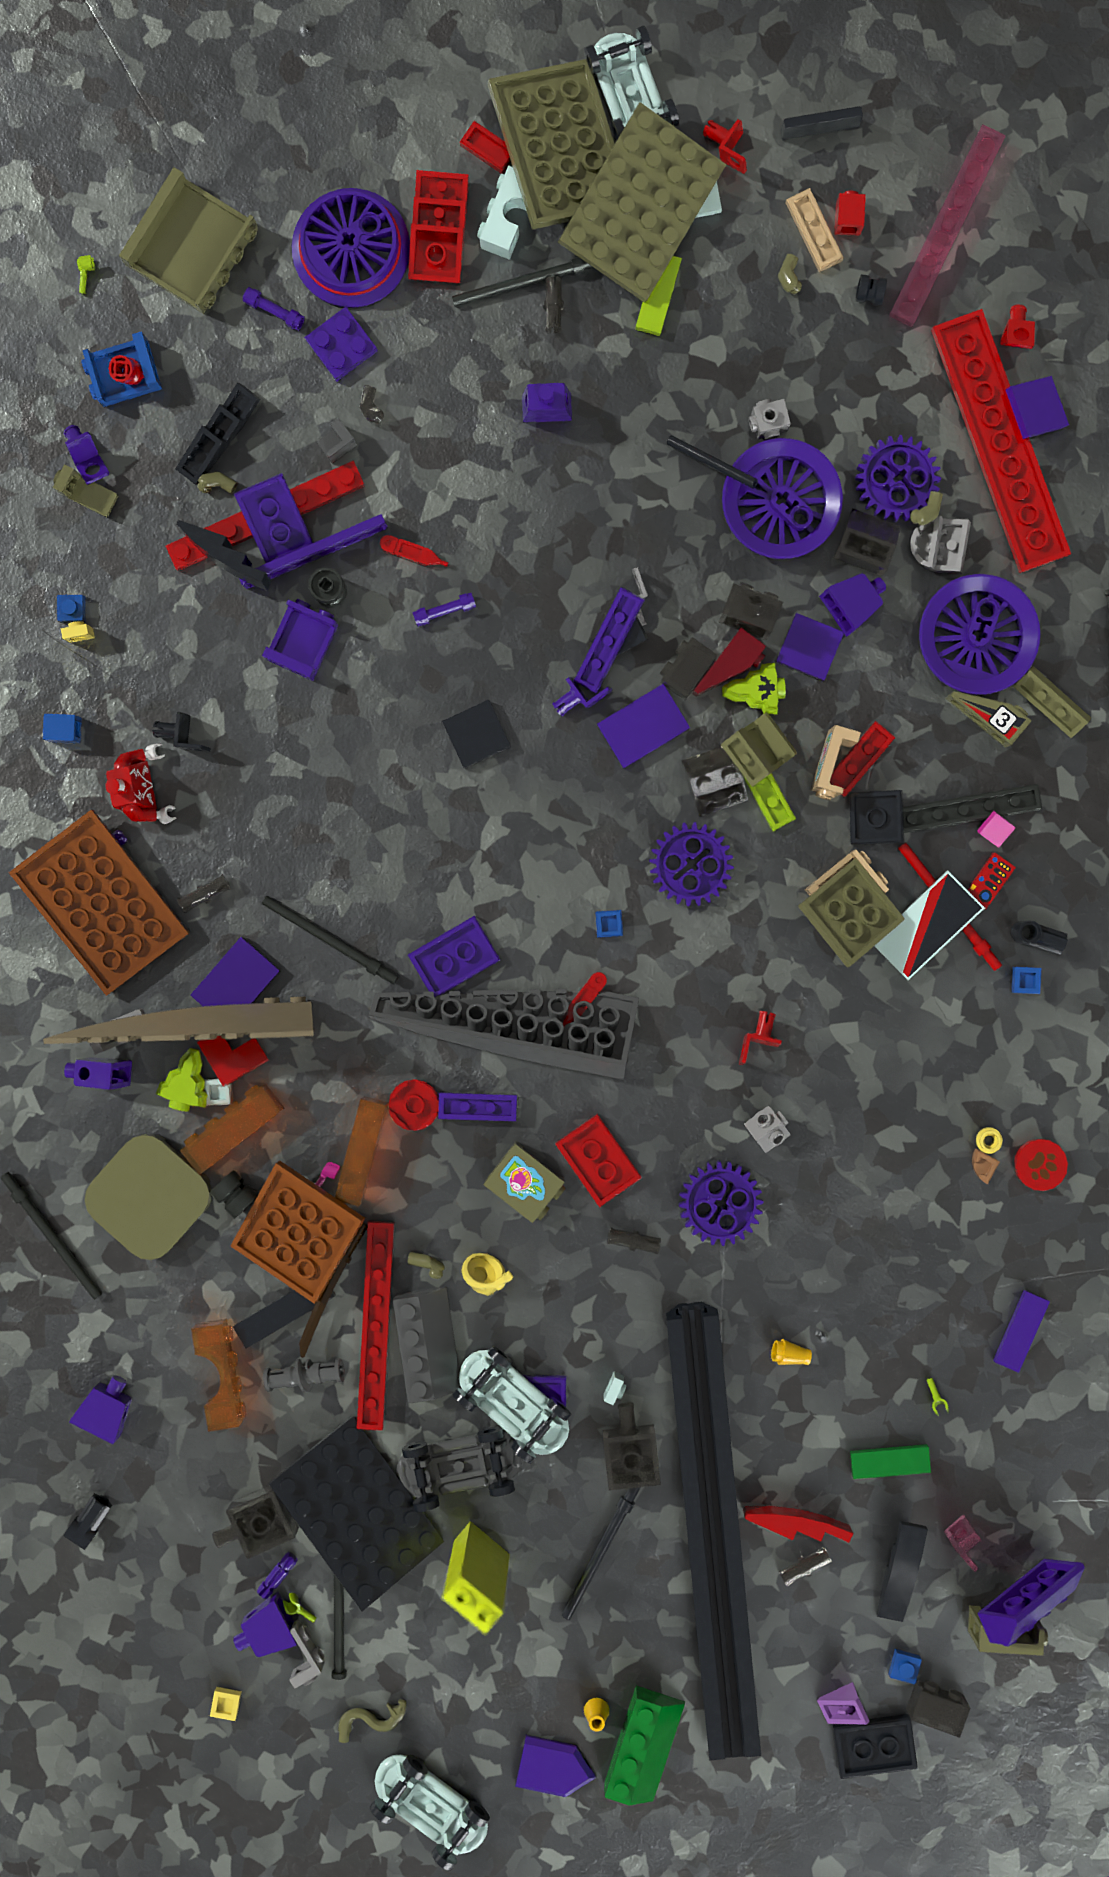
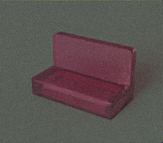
M962 1515L944 1532L954 1549L971 1569L976 1572L979 1568L968 1551L981 1541V1538L969 1520Z

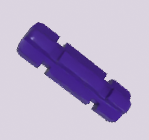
M287 1552L283 1556L282 1560L266 1577V1580L258 1587V1595L263 1599L270 1597L274 1589L287 1576L289 1570H292L296 1565L298 1559L295 1555Z

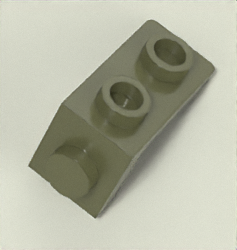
M65 464L62 470L57 471L53 480V488L62 496L104 517L109 516L118 498L115 492L95 482L87 485L76 470Z

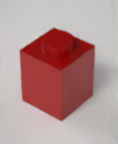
M852 190L839 193L835 210L834 235H861L864 227L866 194H859L857 191Z

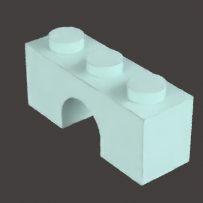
M508 166L506 173H501L498 179L496 189L499 191L496 198H491L487 208L489 216L486 223H481L477 237L480 238L481 249L510 260L519 237V227L507 221L505 215L513 208L526 210L514 169Z

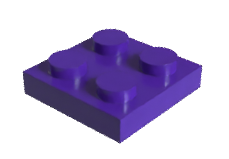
M344 307L304 337L336 382L378 351L347 307Z

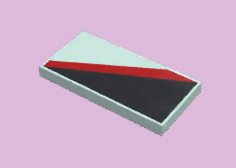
M947 870L901 914L905 920L879 941L875 947L909 980L985 907Z

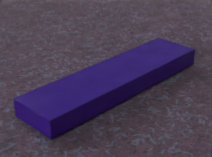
M620 587L574 679L575 682L595 693L599 691L645 601L644 598L624 587Z

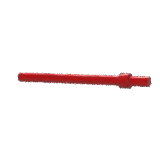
M906 842L898 848L929 888L936 882L935 878ZM970 923L965 926L962 931L974 945L973 949L978 956L982 955L994 971L1000 968L1002 964L990 950L991 945L987 940L982 939Z

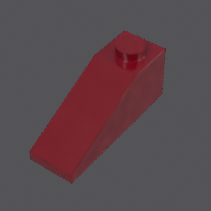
M740 628L692 694L697 697L747 672L752 665L757 668L766 656L762 653L766 646L743 628Z

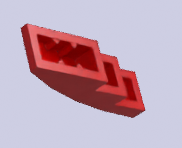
M745 1506L743 1509L746 1520L791 1540L794 1539L797 1531L818 1541H822L825 1532L848 1543L853 1536V1531L849 1524L801 1509L778 1506Z

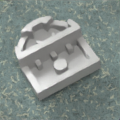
M940 515L928 524L921 525L919 528L916 527L910 543L912 554L929 571L962 574L971 522L964 519H945Z

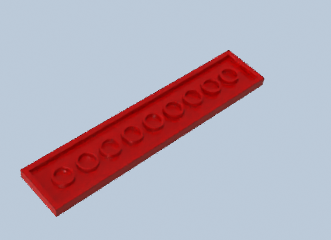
M980 309L932 327V335L1019 573L1069 556L1071 551L1029 438L1023 439L1007 396L1006 389L1010 387L983 310Z

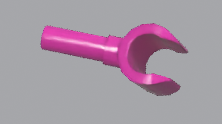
M328 1162L315 1184L321 1187L327 1177L334 1180L340 1166Z

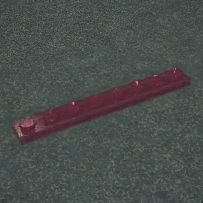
M982 124L889 315L890 317L913 327L1006 135Z

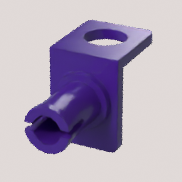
M68 426L64 430L65 438L68 440L65 444L85 483L89 485L108 476L110 473L99 456L90 433L85 432L82 434L78 426ZM92 465L100 467L96 474L89 475L86 473L87 468Z
M568 677L566 681L570 685V691L552 704L555 709H558L557 712L564 716L565 713L578 703L583 704L586 708L592 707L613 690L611 687H606L592 699L588 700L574 679Z

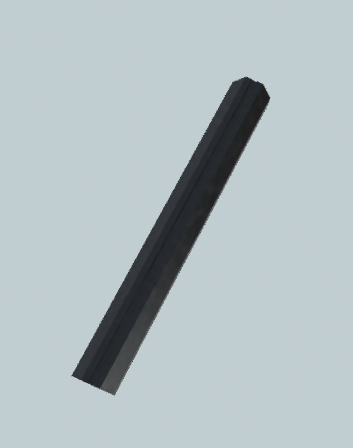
M704 1302L681 1303L666 1313L709 1761L743 1756H761L718 1309Z

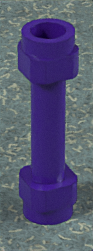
M251 287L246 289L243 295V302L253 308L258 306L284 320L286 325L297 331L301 329L305 316L293 309L288 311L267 300L256 289Z
M472 593L459 595L460 599L428 610H425L424 607L414 611L413 616L417 627L430 624L429 620L461 609L466 612L475 608L476 605Z

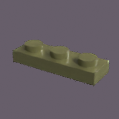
M1034 666L1013 686L1070 738L1088 724L1091 719L1086 712Z

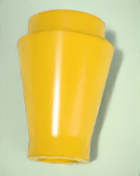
M785 1339L774 1341L771 1359L777 1362L778 1365L810 1364L812 1358V1351L810 1349H805Z
M592 1698L584 1706V1715L593 1731H601L609 1716V1706L601 1698Z

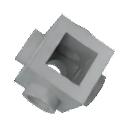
M771 399L762 400L753 407L749 417V425L751 431L756 432L757 439H776L781 436L780 433L789 430L791 423L784 399L773 402Z
M769 1105L744 1123L765 1153L780 1145L790 1136L785 1127L788 1124L785 1117L780 1111L774 1113Z

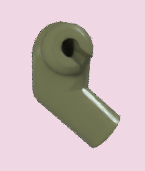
M787 254L778 274V279L786 292L797 294L802 288V283L794 273L799 259L793 254Z
M213 472L201 475L197 485L199 491L203 493H208L212 490V487L219 486L233 494L238 483L221 472Z
M410 1252L408 1256L409 1265L430 1269L429 1276L431 1278H442L445 1266L441 1261L429 1255Z

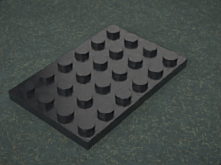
M353 1416L349 1417L268 1483L362 1612L444 1542L425 1514L414 1511V1499L363 1429H357V1421Z

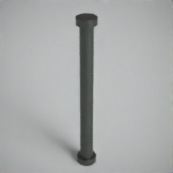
M334 1575V1670L331 1671V1678L342 1680L347 1677V1670L344 1669V1587Z

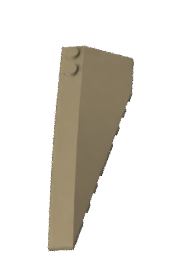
M306 996L290 997V1002H280V997L264 998V1003L210 1005L158 1011L101 1022L44 1038V1044L82 1043V1041L100 1043L109 1042V1040L130 1042L136 1039H141L142 1041L189 1040L190 1037H194L196 1040L216 1039L217 1036H222L225 1039L242 1038L244 1035H249L250 1038L314 1036L311 1001H306Z

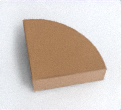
M975 1148L972 1156L973 1169L978 1178L988 1184L1000 1161Z

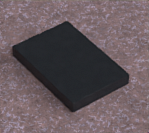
M909 1714L869 1719L868 1724H832L841 1779L918 1769L912 1723Z

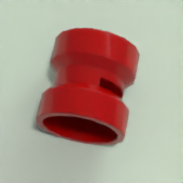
M118 355L112 358L109 363V374L115 381L137 385L143 379L144 374L141 364L136 359Z

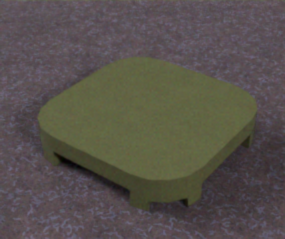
M146 1133L129 1140L94 1178L85 1194L86 1209L91 1217L132 1254L140 1259L147 1260L160 1258L170 1251L208 1209L212 1202V1195L209 1193L211 1191V1181L207 1175H202L165 1142L166 1139L159 1134Z

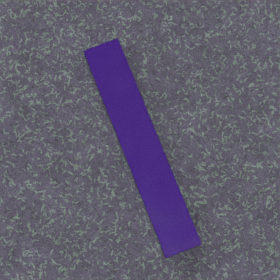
M382 514L255 569L266 572L271 580L382 532L388 527ZM240 579L241 584L246 589L255 587L254 585Z

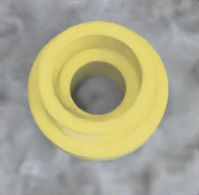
M983 1128L976 1136V1145L984 1153H995L1002 1146V1136L994 1128ZM986 1136H992L993 1138L992 1143L986 1145L984 1142Z

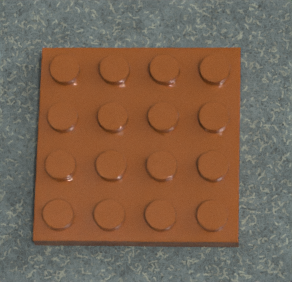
M278 1161L275 1163L241 1225L231 1247L315 1304L320 1299L365 1217L282 1161Z

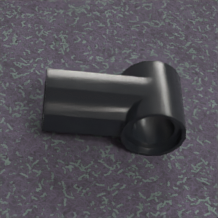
M1019 921L1011 928V936L1017 943L1027 944L1057 955H1061L1066 948L1068 941L1067 933L1040 925L1035 921ZM1025 926H1028L1031 931L1027 939L1022 935V929Z
M94 1493L80 1515L76 1516L63 1536L85 1550L99 1530L97 1528L112 1507L109 1499Z

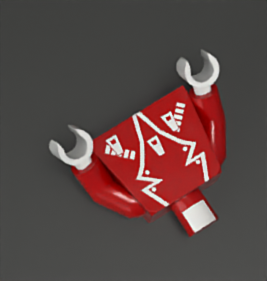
M160 743L147 746L145 751L138 749L121 754L114 763V769L106 772V790L110 793L112 806L123 811L131 821L154 822L156 819H159L161 823L167 824L176 819V817L171 818L167 814V812L175 810V807L172 805L156 811L157 806L146 758L157 760L165 756V754L158 756L155 753V748L162 746Z

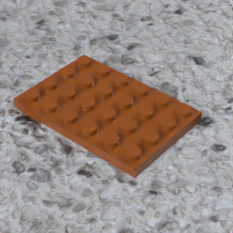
M93 809L8 872L106 996L190 933Z

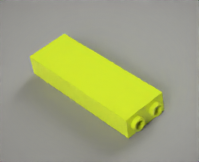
M470 1521L454 1540L442 1598L486 1634L504 1611L510 1554Z

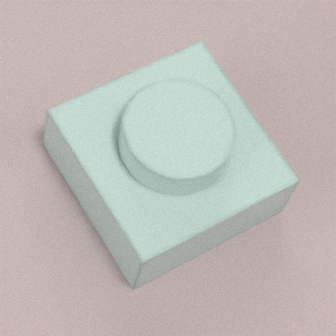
M614 1371L604 1392V1401L611 1405H614L617 1398L621 1400L625 1392L626 1385L623 1384L624 1376Z

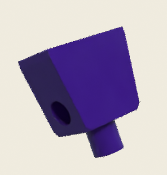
M565 383L528 384L522 395L523 423L572 421L571 393Z
M861 573L828 587L819 597L847 637L883 605V600L879 594L886 591V584L879 577L870 582L867 576Z
M106 1058L76 1059L75 1063L68 1062L65 1065L64 1075L66 1078H74L73 1083L75 1086L108 1090L128 1087L131 1085L132 1060Z
M113 1375L108 1385L99 1382L83 1401L69 1423L114 1444L122 1434L132 1400L130 1396L122 1393L127 1381L120 1376Z
M279 1592L273 1594L244 1617L241 1623L243 1632L233 1637L238 1651L251 1646L255 1656L262 1657L297 1645L290 1632L294 1621L291 1615L285 1612L283 1599Z

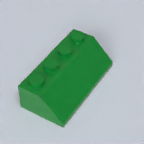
M636 1685L604 1782L605 1798L629 1806L654 1801L685 1701Z

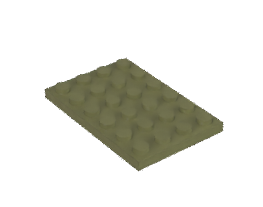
M586 59L488 79L490 95L532 230L569 222L614 146V140L598 89Z
M639 102L562 233L558 243L645 303L726 164Z

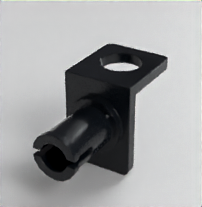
M177 712L176 723L155 721L153 727L163 729L152 730L153 736L155 738L174 739L173 747L183 750L211 751V748L203 745L188 744L190 715Z

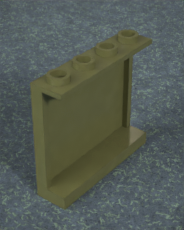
M173 167L119 254V257L127 267L204 314L206 309L211 308L215 303L216 293L219 288L225 286L228 282L230 271L234 264L237 265L241 261L244 254L243 250L247 243L252 242L256 237L258 226L252 215L246 217L188 181L183 172Z

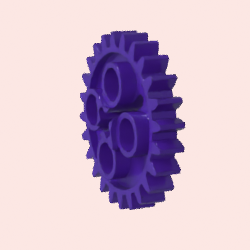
M899 435L896 442H894L893 438L888 436L886 445L882 440H878L876 443L877 449L870 446L868 449L869 455L863 454L861 458L865 464H858L856 468L862 472L855 477L856 481L862 482L856 487V491H864L859 500L869 501L865 508L866 510L871 507L876 508L874 516L883 512L884 521H886L889 515H893L894 522L898 521L900 515H902L904 521H908L913 510H919L927 506L926 502L929 500L930 492H938L940 490L934 484L939 483L941 477L934 476V474L941 468L939 466H932L937 457L928 458L927 455L931 449L927 448L922 451L920 449L922 441L918 442L916 446L912 445L913 437H910L907 442H903L902 435ZM893 456H901L905 464L901 466L895 464ZM882 462H885L887 464V467L883 466ZM881 473L885 477V483L876 482L873 475ZM913 474L919 475L922 479V484H914L910 476ZM900 475L903 479L896 483L893 479ZM909 491L913 492L914 496H911ZM891 493H900L903 497V502H895L891 497Z
M696 822L692 824L691 829H688L686 823H682L681 831L673 826V835L664 832L663 835L666 841L657 839L656 843L660 846V849L651 850L653 854L657 855V858L649 860V863L656 865V868L650 870V873L658 875L653 883L661 882L662 884L658 891H669L666 899H670L673 895L676 896V904L685 899L686 906H690L693 899L697 906H700L701 898H704L707 903L711 902L709 895L711 893L719 897L717 888H727L722 882L723 879L731 880L732 878L726 874V870L734 869V866L727 864V861L732 859L733 855H725V851L730 848V845L722 846L720 844L724 836L716 839L714 837L716 829L707 833L706 824L703 825L701 830H697ZM689 839H695L699 842L700 848L697 853L687 851L686 842ZM709 849V853L695 864L696 871L689 869L679 879H673V876L687 865V858L693 860L702 851ZM669 856H676L680 860V866L677 870L667 868L666 859ZM705 859H713L717 867L713 873L704 871L703 862ZM691 875L696 879L697 885L693 890L684 888L683 879L685 876Z
M717 1160L716 1168H712L711 1164L707 1162L706 1171H703L698 1166L699 1175L695 1176L690 1173L689 1176L692 1182H683V1186L688 1190L687 1192L679 1193L682 1198L686 1199L678 1203L679 1207L686 1208L680 1215L681 1218L689 1217L685 1222L686 1228L694 1225L691 1233L694 1236L701 1232L700 1240L702 1242L707 1237H710L711 1245L715 1244L716 1239H720L721 1245L724 1246L726 1239L729 1238L731 1243L735 1244V1236L738 1235L744 1240L743 1231L746 1230L753 1233L750 1224H759V1221L754 1216L763 1213L762 1210L756 1207V1205L764 1203L762 1199L756 1198L762 1191L758 1188L753 1189L757 1181L756 1179L748 1181L749 1171L740 1174L742 1169L740 1165L733 1170L730 1161L727 1162L725 1168L722 1167L720 1160ZM715 1179L722 1182L721 1189L717 1192L710 1191L708 1188L709 1183ZM730 1182L733 1183L732 1188L724 1198L727 1205L725 1207L720 1206L714 1222L710 1224L709 1220L717 1210L716 1199L721 1201L727 1185ZM738 1191L745 1193V1199L740 1204L733 1203L731 1199L732 1195ZM700 1203H708L710 1211L707 1214L701 1215L696 1212L697 1206ZM731 1215L733 1217L731 1225L727 1227L720 1225L719 1221L722 1216Z

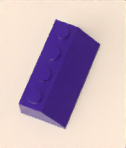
M1043 1559L979 1611L978 1616L989 1642L1003 1646L1015 1644L1017 1638L1033 1629L1036 1622L1048 1616L1055 1606L1065 1602L1067 1596L1076 1590L1085 1569L1084 1564Z

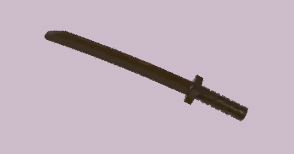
M362 1223L320 1299L313 1308L299 1342L301 1358H304L322 1313L346 1264H349L352 1260V1252L356 1249L357 1244L368 1228V1225Z

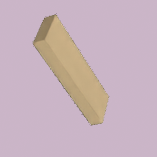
M809 188L786 199V205L819 273L842 262L844 257L811 189Z

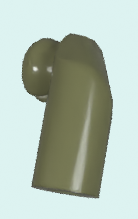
M935 491L930 492L927 506L920 510L915 509L912 511L910 516L912 523L926 525L935 520L939 514L943 494Z

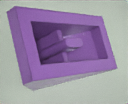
M853 1682L821 1696L817 1700L828 1724L869 1723L866 1710Z

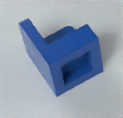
M44 714L43 740L56 743H81L82 718L69 714Z

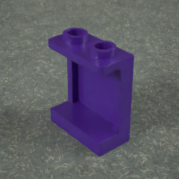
M288 599L286 603L288 608L270 647L265 648L262 657L269 662L313 681L338 628V624L333 620L334 615L321 609L318 613L310 609V604L300 599H296L295 602Z

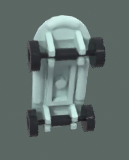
M645 26L636 28L637 40L625 33H613L601 38L595 46L590 45L584 48L590 72L592 75L596 74L613 119L611 126L616 141L639 102L674 127L679 126L676 106L672 99L662 102L645 55L652 53L651 40Z
M492 1346L490 1350H479L470 1354L460 1368L459 1383L462 1389L457 1388L452 1394L455 1400L468 1411L472 1412L476 1406L484 1411L516 1440L511 1448L521 1459L529 1464L535 1460V1454H551L561 1448L568 1438V1418L572 1415L571 1412L553 1397L549 1399L511 1366L512 1360L496 1346Z
M393 1755L386 1758L378 1767L375 1776V1787L379 1798H376L370 1805L372 1814L380 1822L390 1824L396 1812L431 1840L435 1841L437 1845L432 1851V1857L440 1867L451 1871L457 1864L455 1855L471 1852L484 1841L488 1829L487 1822L490 1819L485 1808L475 1801H468L428 1771L426 1765L414 1755Z

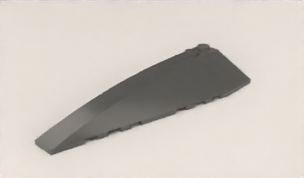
M567 988L540 992V989H530V992L478 990L473 991V993H460V991H449V994H442L434 997V992L412 995L409 992L375 993L369 1018L492 1053L624 1079L639 998L601 990L592 1003L587 1001L576 1003L573 1009L574 1021L563 1027V1021L568 1014L569 1004L578 994L577 992H567ZM587 1006L588 1008L579 1016L576 1012L577 1009Z

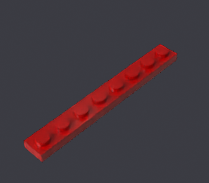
M353 460L291 488L290 491L300 514L303 515L365 487V484ZM242 511L204 528L226 536L232 546L253 538ZM187 537L166 545L177 571L208 558Z
M368 1221L357 1429L383 1430L395 1222Z

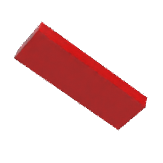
M875 721L833 770L830 784L844 788L841 796L843 798L846 797L895 737Z

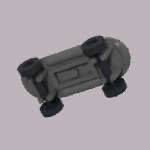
M495 1426L480 1430L477 1435L428 1445L427 1442H415L402 1448L403 1455L397 1465V1477L409 1494L417 1497L413 1501L414 1511L426 1512L440 1505L438 1496L485 1486H488L489 1494L492 1497L504 1496L514 1492V1481L510 1479L521 1468L523 1459L511 1448L516 1440L510 1434L504 1432L502 1427Z

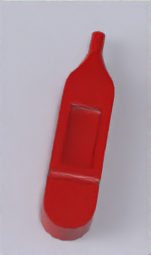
M385 535L380 540V546L386 553L424 566L438 564L448 566L449 562L441 560L429 548L391 535Z
M595 972L592 974L587 983L569 1004L568 1014L563 1021V1027L574 1021L573 1009L576 1003L580 1001L592 1003L599 994L598 992L602 990L607 982L604 973ZM588 1007L578 1008L577 1014L581 1016Z

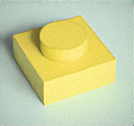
M83 621L71 622L68 624V627L61 628L62 639L69 643L95 638L93 628L84 624Z
M216 1687L210 1717L235 1721L242 1691Z

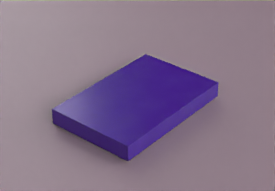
M283 473L234 493L265 563H269L313 543Z
M664 684L597 723L598 728L623 769L690 729Z
M475 916L408 954L428 991L434 992V997L444 994L501 960Z
M240 937L190 996L202 1006L253 1003L281 970L247 940Z

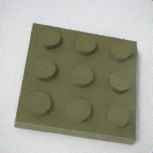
M857 858L848 863L798 905L847 968L852 966L905 920Z

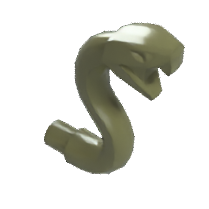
M399 1699V1705L393 1706L390 1703L386 1704L391 1713L390 1718L386 1721L378 1720L371 1712L363 1708L348 1710L341 1716L339 1721V1742H349V1734L354 1719H362L372 1729L379 1732L391 1731L405 1715L406 1700Z

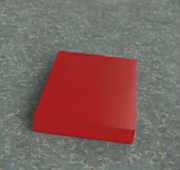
M598 1114L555 1143L599 1208L642 1178Z

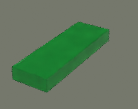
M927 1444L850 1451L853 1479L931 1473L929 1446Z

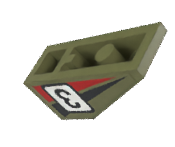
M955 691L945 698L1005 748L1011 746L1031 722L1027 717L1028 713L1018 705L1013 706L1009 703Z

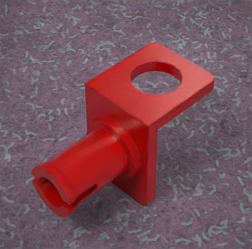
M737 119L729 130L713 120H709L708 124L710 127L705 125L703 136L720 144L719 154L722 162L745 174L747 171L745 157L732 151L743 134L742 120ZM730 157L734 158L738 163L734 162Z
M1014 305L1010 308V319H1008L1000 345L1033 348L1035 321H1026L1027 308L1024 305Z
M759 1011L756 1033H747L744 1036L739 1065L746 1063L750 1041L774 1047L781 1045V1040L773 1039L771 1036L776 1014L770 1012L767 1015V1011Z

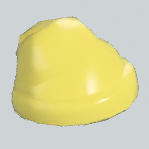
M472 1254L466 1258L462 1265L461 1272L465 1282L474 1291L486 1296L492 1295L496 1290H501L513 1278L510 1271L505 1273L503 1264L489 1254Z

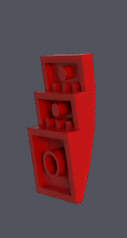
M416 170L408 279L460 283L467 213L468 174Z

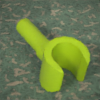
M90 255L80 256L77 259V266L80 271V294H86L87 271L95 270V262Z
M933 1378L927 1379L934 1400L932 1404L934 1413L939 1416L936 1410L939 1404H944L948 1413L949 1406L944 1399H941Z
M289 1593L291 1602L288 1603L283 1600L285 1612L289 1615L298 1613L312 1623L315 1622L316 1616L300 1605L297 1594Z

